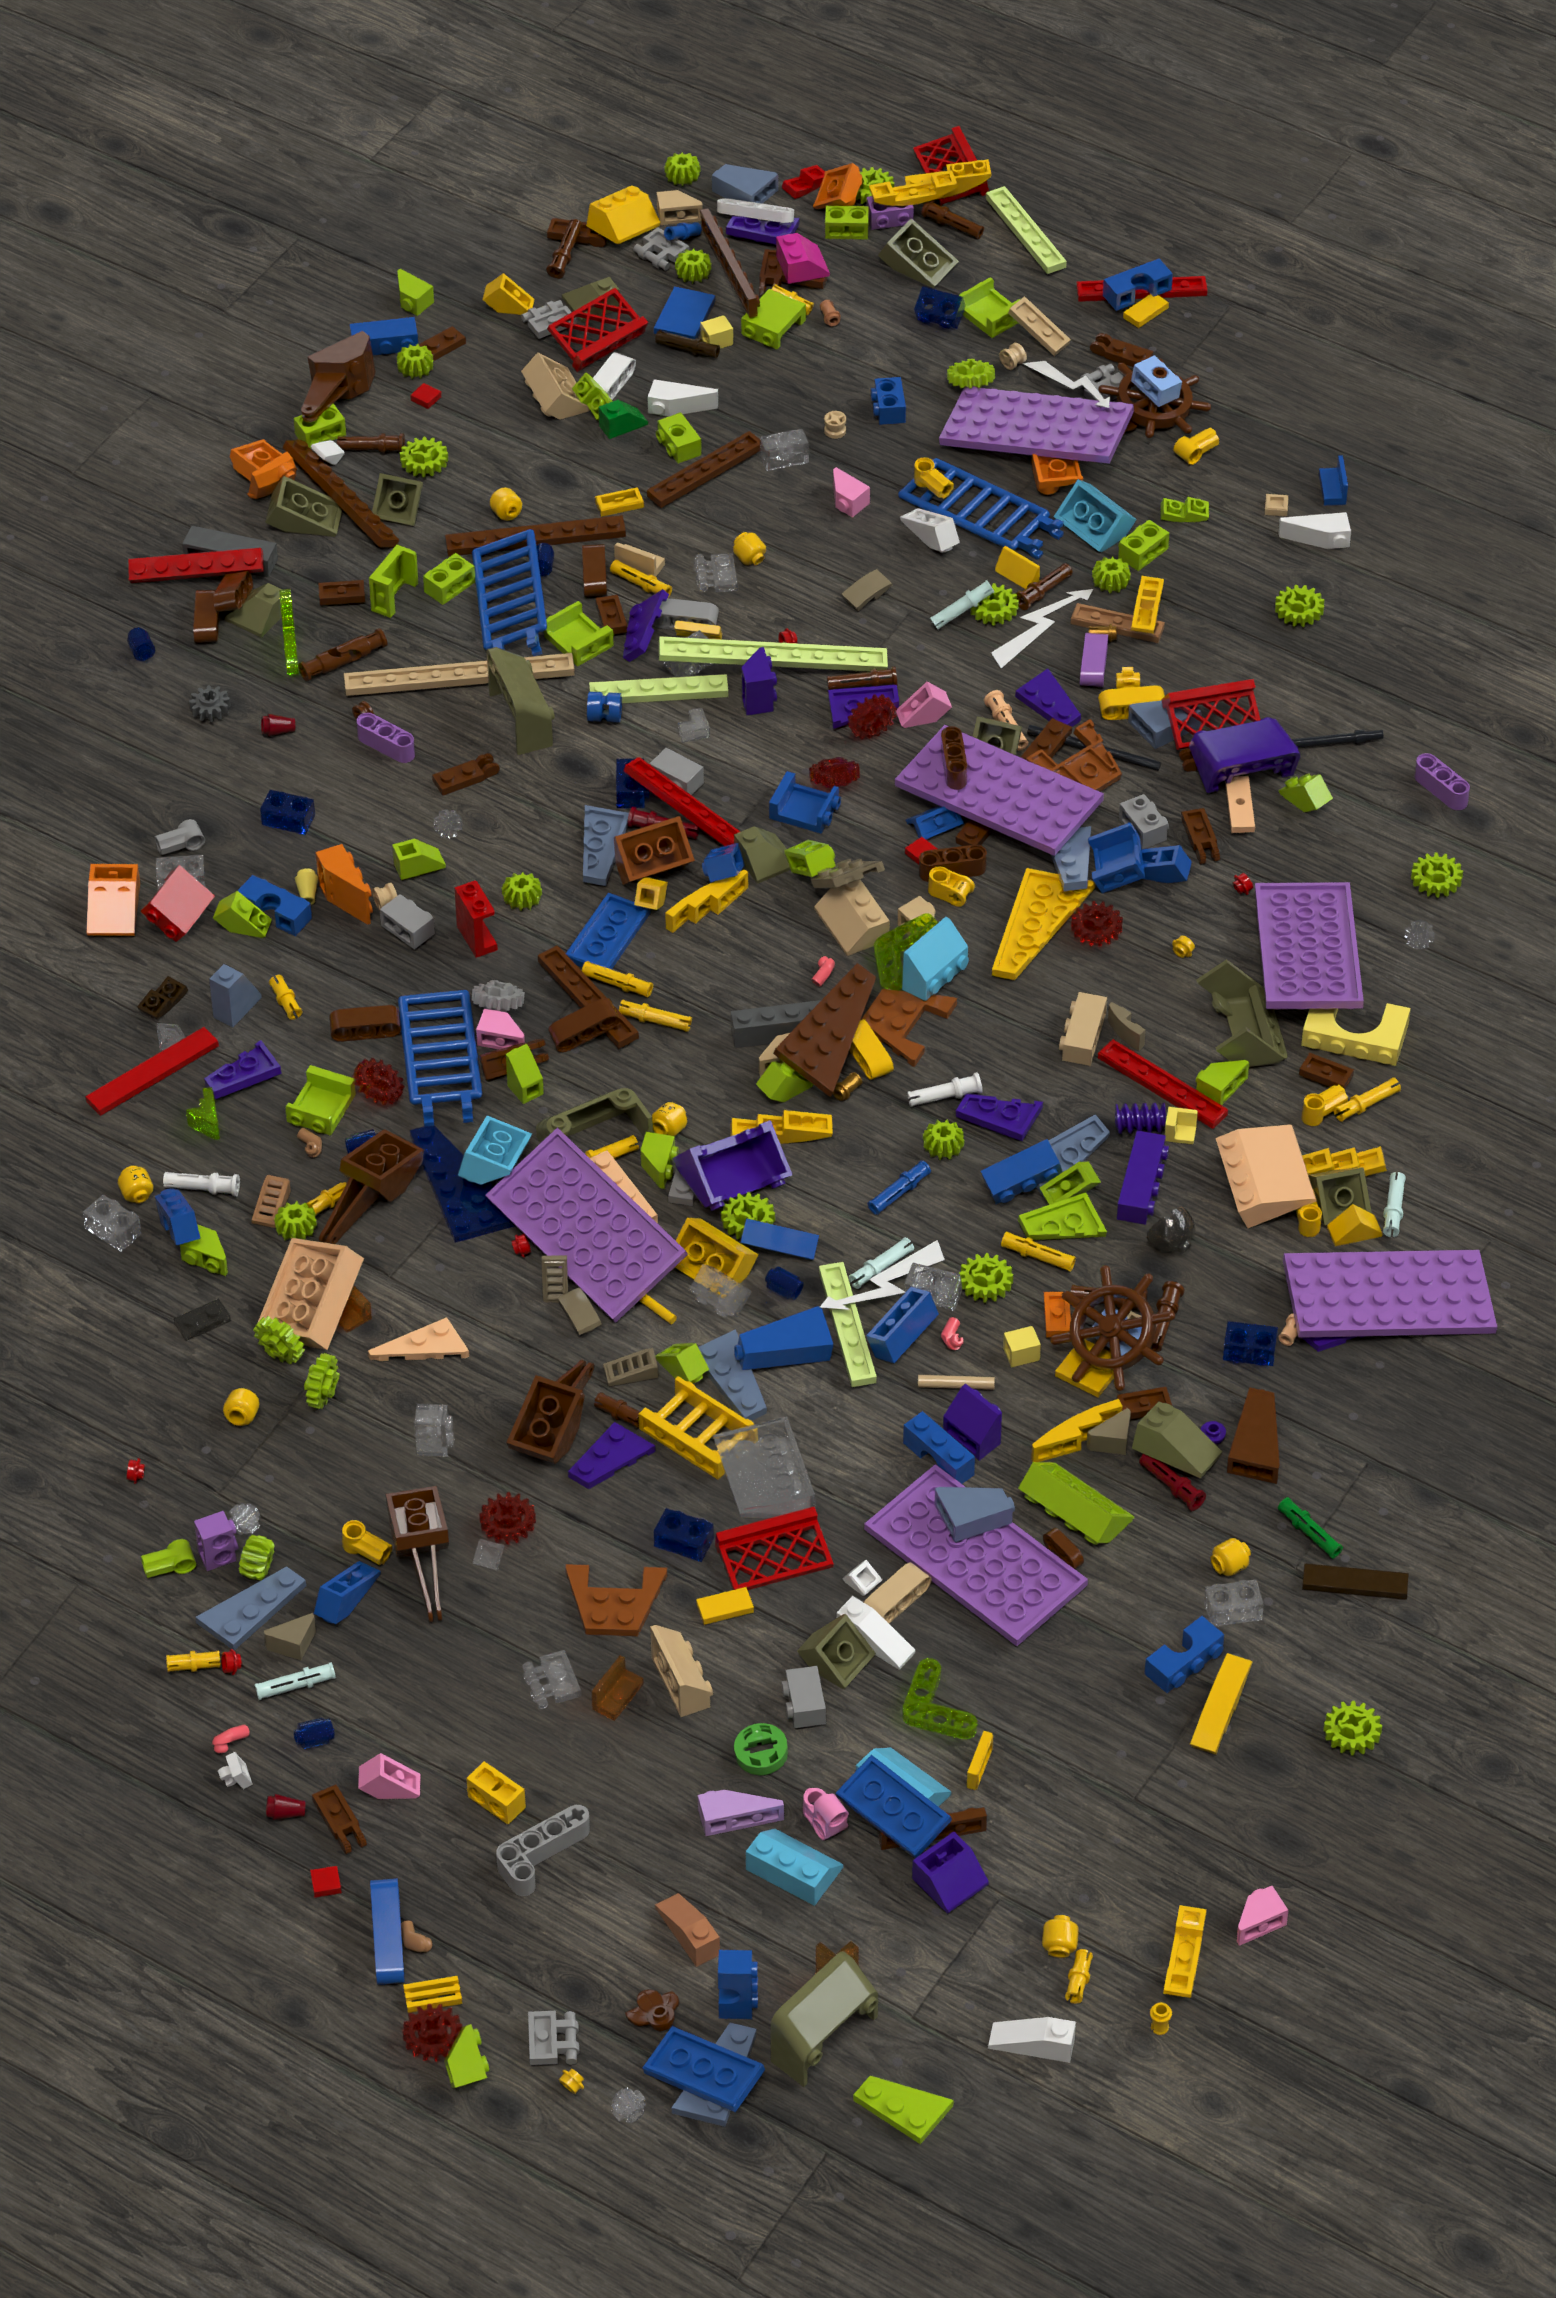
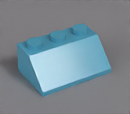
M1079 479L1054 515L1056 519L1064 521L1066 527L1099 552L1105 551L1118 543L1123 537H1126L1137 520L1094 486Z
M943 918L904 952L902 990L924 1001L933 994H936L958 972L964 970L969 962L968 945L950 918Z
M486 1116L464 1154L458 1176L481 1185L510 1175L531 1139L532 1133Z
M875 1748L856 1764L857 1770L872 1754L938 1807L951 1796L949 1789L892 1748Z
M777 1829L760 1832L746 1850L747 1871L814 1906L843 1869L842 1863Z

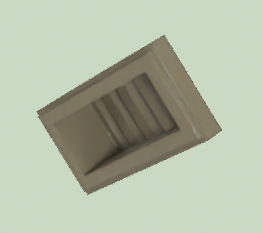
M566 1255L542 1256L544 1302H559L558 1297L568 1293Z
M653 1348L641 1350L603 1364L608 1386L658 1378V1366ZM623 1368H628V1372L624 1373ZM618 1369L619 1375L614 1376L613 1370Z

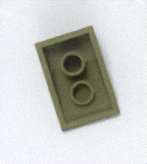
M912 218L887 242L878 255L893 270L931 288H934L959 262Z
M283 476L272 492L265 523L285 532L335 537L338 531L342 508L331 497Z
M1160 1401L1138 1423L1132 1449L1199 1478L1222 1455V1451L1181 1410Z

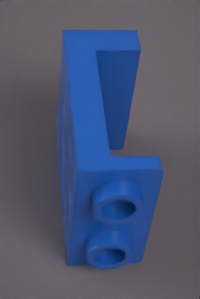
M787 771L769 802V819L821 834L825 826L830 825L834 810H838L841 804L839 787L834 786L831 792L827 793L795 783V773Z
M1131 823L1088 838V843L1094 852L1096 871L1092 872V879L1101 893L1145 878L1140 836Z

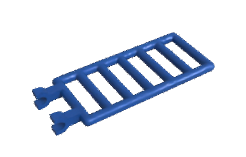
M938 458L932 460L935 469L938 468L945 471L944 476L950 481L954 477L964 480L939 506L929 502L935 496L930 490L926 491L920 498L911 494L917 487L914 483V478L898 493L899 498L919 508L951 517L955 525L1001 547L1006 546L1012 550L1019 547L1037 560L1043 555V551L1039 550L1043 546V541L1038 539L1032 540L1028 537L1038 527L1048 531L1052 537L1058 540L1064 535V531L1059 530L1064 525V521L1048 518L1050 515L1048 510ZM973 485L983 489L957 515L947 511ZM990 494L1001 498L975 524L965 519ZM1009 502L1019 506L994 532L983 528ZM1027 511L1038 515L1012 541L1001 537Z
M528 529L475 548L472 551L482 640L485 650L494 647L505 650L504 645L527 637L528 648L531 647L532 655L538 656L542 654L538 633L547 629L535 532L532 529ZM527 540L526 547L482 562L481 556ZM529 555V562L484 577L483 571ZM531 571L530 578L487 593L485 591L486 586ZM533 586V593L491 608L487 607V602ZM535 602L534 609L492 624L489 623L490 617ZM537 617L538 624L493 640L491 639V633Z
M458 990L400 996L398 1006L410 1103L413 1105L422 1104L424 1127L434 1126L432 1103L461 1100L463 1123L473 1122L471 1099L482 1097V1086L469 991ZM454 1000H461L462 1007L410 1012L408 1005ZM463 1016L464 1023L417 1028H411L410 1021ZM465 1033L466 1040L424 1044L412 1043L413 1037ZM463 1049H467L468 1056L414 1060V1054ZM461 1066H469L470 1073L416 1077V1071ZM471 1083L472 1090L418 1094L419 1087Z

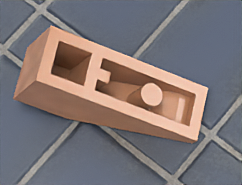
M679 1893L655 1905L656 1910L696 1967L719 1956L720 1937L707 1918Z

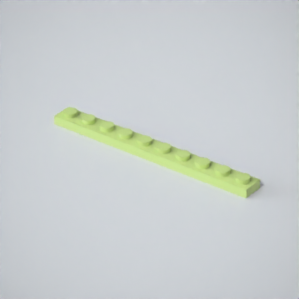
M659 637L660 661L744 665L760 647H764L766 656L771 657L772 666L853 671H870L873 668L884 670L888 668L887 648Z

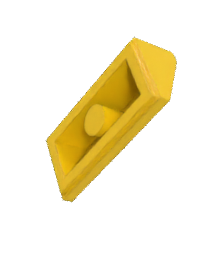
M1006 546L1003 547L995 567L997 573L1024 589L1027 588L1029 583L1039 581V565Z

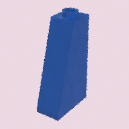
M820 1306L739 1334L738 1345L734 1346L735 1359L740 1361L742 1370L830 1361L833 1341L823 1310Z

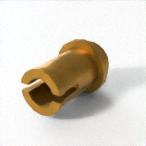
M1109 624V626H1089V633L1108 634L1110 642L1117 640L1116 626H1112V624Z
M853 1072L841 1083L837 1082L833 1091L834 1097L840 1101L847 1100L850 1097V1093L862 1085L861 1077Z

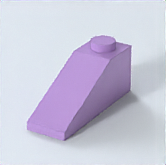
M729 1790L708 1791L698 1795V1812L705 1836L782 1821L784 1820L783 1800Z

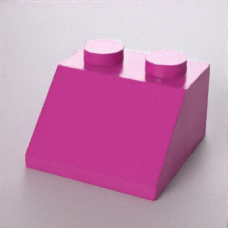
M798 233L776 237V257L788 284L830 276L818 245Z

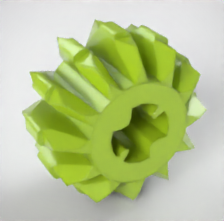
M682 152L679 155L674 153L673 157L667 158L664 166L668 182H673L674 185H691L692 181L698 180L701 172L697 157L692 156L691 153L683 154Z
M685 249L684 253L678 254L675 269L678 278H683L684 282L691 281L693 284L694 281L702 282V279H708L712 265L709 255L703 253V250L695 251L693 249L688 251Z
M409 344L408 348L402 347L401 352H398L397 368L399 372L403 373L404 377L410 376L411 379L414 377L421 379L422 375L428 376L429 371L433 370V354L427 349V346L420 347L419 344L416 346Z
M1113 556L1111 559L1103 557L1102 561H1096V565L1092 570L1094 585L1099 587L1101 592L1108 590L1109 593L1111 591L1119 593L1120 589H1126L1131 576L1128 563L1123 562L1122 558L1116 560Z
M524 872L521 875L513 873L512 878L506 877L505 884L502 887L505 904L510 905L511 909L518 907L520 911L523 908L531 910L532 905H538L539 899L542 896L539 878H534L532 873L525 875Z
M948 1119L942 1123L937 1120L935 1124H928L927 1130H924L925 1151L929 1152L930 1157L938 1156L939 1160L942 1157H947L950 1160L952 1155L959 1156L960 1150L963 1149L964 1133L962 1128H958L957 1122L949 1124Z
M298 1201L293 1205L286 1202L285 1208L279 1207L274 1222L278 1235H282L285 1241L290 1238L305 1240L306 1236H313L314 1229L317 1226V1219L313 1208H309L307 1203L299 1205Z
M251 1535L243 1547L239 1562L240 1573L249 1579H264L273 1560L274 1542L264 1536Z

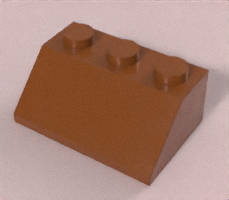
M680 816L614 837L615 863L623 885L695 861Z

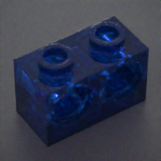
M922 286L914 311L916 317L921 322H933L943 328L950 329L953 327L958 329L966 304L962 296ZM929 304L934 305L931 309H924ZM948 310H954V312L949 315L945 314V312Z
M636 758L616 759L617 808H632V806L645 808V799L649 798V790L623 771L625 765Z
M269 790L260 808L262 825L306 835L315 817L314 799Z
M1227 1321L1223 1360L1235 1363L1273 1366L1278 1327Z
M668 1508L664 1510L654 1529V1547L699 1562L703 1561L714 1540L713 1523Z

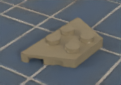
M846 859L836 863V866L833 868L819 871L818 875L813 877L811 881L814 888H836L864 878L863 875L869 872L884 871L885 868L882 861H862V859L851 861V859Z

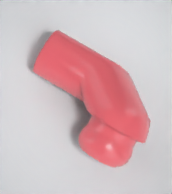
M826 956L819 959L818 965L820 969L811 979L819 987L823 985L835 967L834 960Z
M954 1317L948 1319L941 1333V1338L949 1349L958 1350L964 1341L963 1337L959 1338V1334H956L960 1322Z
M240 1725L215 1736L212 1741L214 1751L216 1753L227 1752L229 1749L227 1743L248 1737L249 1728L246 1725Z

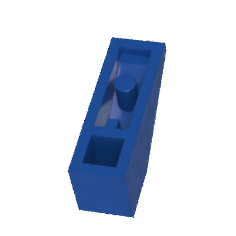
M1180 845L1141 849L1145 878L1143 879L1162 883L1187 881L1192 861Z
M360 1561L356 1562L320 1586L314 1614L322 1617L328 1623L337 1624L350 1615L378 1579L381 1571Z

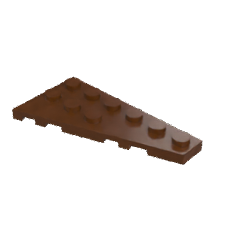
M858 963L775 1048L773 1053L829 1097L832 1096L876 979V976Z

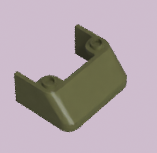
M498 647L487 649L489 695L491 697L503 694L515 719L517 754L521 755L553 746L552 720L555 719L552 706L548 707L532 674L533 670L530 661L526 660L523 656Z
M1227 959L1196 979L1200 986L1212 994L1214 1009L1218 1013L1222 1012L1226 1015L1232 1037L1215 1047L1218 1053L1229 1061L1246 1060L1249 1062V1067L1277 1064L1287 1058V1051L1275 1010L1266 1009L1263 986Z
M621 1088L541 1120L536 1126V1136L541 1143L558 1128L568 1137L626 1112L641 1135L645 1137L646 1132L653 1133L652 1116L634 1091L628 1088Z
M841 1951L776 2011L771 2020V2062L803 2087L807 2085V2069L811 2065L815 2066L823 2056L821 2052L822 2043L855 2011L861 2015L866 2014L873 2020L878 2017V1992L855 1960L846 1952Z

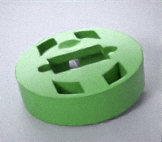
M758 1723L746 1727L738 1734L734 1742L736 1761L744 1771L754 1775H767L777 1771L784 1765L788 1757V1745L784 1733L776 1726L766 1723ZM759 1742L762 1745L777 1742V1744L773 1745L772 1749L750 1753V1750L745 1751V1749L757 1746Z

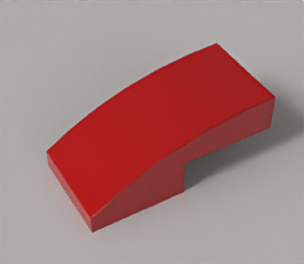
M818 165L801 169L799 177L783 181L782 189L794 199L807 195L821 186L825 171Z

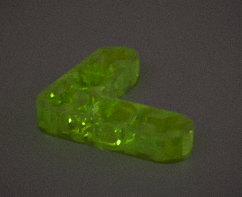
M291 589L279 590L287 675H296L299 672Z
M922 914L881 935L875 941L874 951L880 984L884 989L901 990L903 968L900 952L910 948L938 924V921L931 914ZM907 932H911L908 938L902 940ZM890 960H893V963L889 967L885 968V965Z
M926 1658L920 1661L903 1705V1721L912 1727L960 1739L974 1737L977 1733V1719L973 1714L932 1703L941 1678L940 1663L933 1658ZM929 1669H932L933 1671L930 1672L929 1680H926L925 1672H927ZM919 1688H924L929 1693L926 1696H918L915 1694V1691ZM914 1710L918 1711L915 1716L910 1715ZM937 1715H942L947 1718V1721L940 1724L934 1722L933 1718ZM952 1719L955 1720L954 1726H951ZM965 1723L969 1724L966 1728L961 1727L964 1726Z

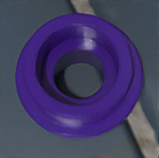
M1209 1421L1201 1427V1431L1215 1445L1220 1444L1226 1436V1429L1219 1422Z

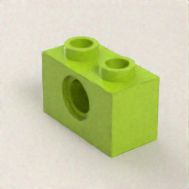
M681 412L657 421V440L659 443H663L668 455L672 456L677 463L701 456V438Z

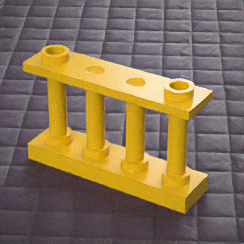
M679 1376L675 1378V1396L658 1412H652L645 1407L639 1413V1429L717 1480L725 1474L724 1457L742 1439L747 1440L753 1445L757 1443V1426L751 1420L738 1415L696 1388L690 1381H685ZM683 1401L695 1407L678 1425H672L665 1420ZM703 1414L715 1420L697 1438H693L685 1433ZM723 1426L734 1432L717 1451L711 1450L704 1445Z

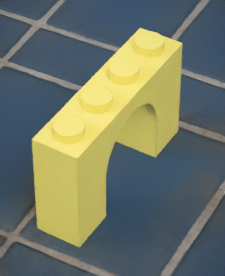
M1387 1003L1380 1025L1367 1033H1351L1342 1029L1335 1021L1338 1008L1309 1009L1303 1028L1301 1046L1396 1066L1409 1025L1411 1008Z

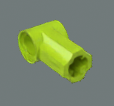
M185 1539L173 1541L168 1545L167 1549L141 1556L147 1578L175 1571L178 1574H186L196 1567L190 1543Z

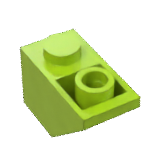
M1306 774L1299 779L1297 776L1285 781L1286 786L1278 790L1281 796L1303 812L1317 810L1333 799L1320 774L1313 776Z
M415 838L392 845L394 866L401 880L446 868L438 848Z
M238 891L219 901L213 919L231 933L260 938L266 936L272 921L268 915Z
M525 1044L507 1053V1085L522 1104L543 1095V1077L529 1046Z
M774 1061L771 1062L756 1083L770 1099L780 1102H786L814 1085L785 1062L781 1064Z
M646 1132L641 1147V1166L659 1188L665 1189L667 1179H672V1158L678 1155L679 1147L675 1146V1136Z
M197 1224L200 1239L180 1244L182 1260L188 1264L205 1268L212 1273L226 1276L228 1273L226 1256L217 1232Z
M472 2024L462 2027L444 2061L452 2088L487 2078L486 2072H489L485 2055L481 2056L478 2045H481V2038L478 2029H473Z

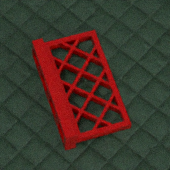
M960 126L951 128L952 134L913 148L914 154L925 174L942 172L941 170L947 164L977 161ZM950 142L952 144L949 149L941 148L942 145ZM931 151L929 156L921 155L922 152ZM937 153L945 154L943 159L934 158ZM950 156L958 157L956 162L948 161ZM931 163L938 164L936 169L928 168ZM987 180L972 189L938 199V201L942 205L976 192H980L981 196H984L986 192H989Z
M613 288L550 324L547 330L572 359V366L578 372L644 334L648 321L644 316L639 317L619 291ZM614 296L619 302L618 307L608 305L607 299ZM593 307L603 309L602 316L590 314V309ZM606 310L617 312V320L606 318ZM620 314L629 315L632 321H620ZM574 318H585V326L573 324ZM589 319L601 322L600 329L588 327ZM604 323L616 325L615 331L603 330ZM560 326L569 328L568 336L560 334L556 328ZM572 329L584 331L583 339L572 337ZM587 332L599 335V339L596 342L586 340ZM570 342L582 344V350L575 353L570 347Z
M1254 679L1171 692L1164 696L1161 701L1163 708L1167 709L1176 749L1189 748L1190 742L1182 743L1180 733L1183 729L1194 737V734L1201 731L1204 725L1211 730L1221 729L1225 722L1236 726L1243 724L1246 718L1252 722L1260 721L1253 691L1256 688ZM1248 697L1250 707L1247 711L1237 705L1240 698ZM1223 701L1231 706L1226 715L1215 708L1218 702ZM1197 705H1203L1209 709L1205 718L1194 712ZM1181 708L1188 713L1184 722L1176 718L1174 709ZM1233 709L1244 715L1239 724L1229 718ZM1212 712L1223 719L1218 728L1207 721ZM1191 716L1201 722L1197 731L1186 724Z
M815 1506L716 1533L715 1547L721 1555L733 1590L747 1587V1590L833 1567L834 1563L818 1523V1514ZM814 1529L816 1538L813 1543L800 1537L803 1531ZM785 1536L793 1540L788 1550L775 1544L778 1538ZM797 1542L809 1548L805 1557L792 1552ZM761 1543L767 1546L768 1549L764 1556H761L751 1551L752 1547L755 1544ZM772 1549L785 1555L780 1564L767 1558ZM737 1550L743 1553V1556L739 1563L728 1558L727 1552ZM814 1550L823 1554L825 1561L815 1563L808 1558ZM747 1556L760 1561L755 1571L743 1565ZM788 1557L801 1562L799 1568L791 1570L785 1567L784 1564ZM764 1563L777 1569L774 1575L767 1577L759 1573ZM739 1570L752 1576L749 1582L737 1583L736 1575Z

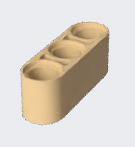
M909 1562L875 1590L864 1603L872 1607L882 1618L890 1623L928 1589L932 1579L913 1563Z

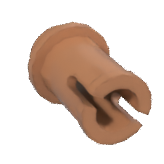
M824 300L821 302L820 310L824 315V322L829 326H836L840 322V313L835 310L832 301Z

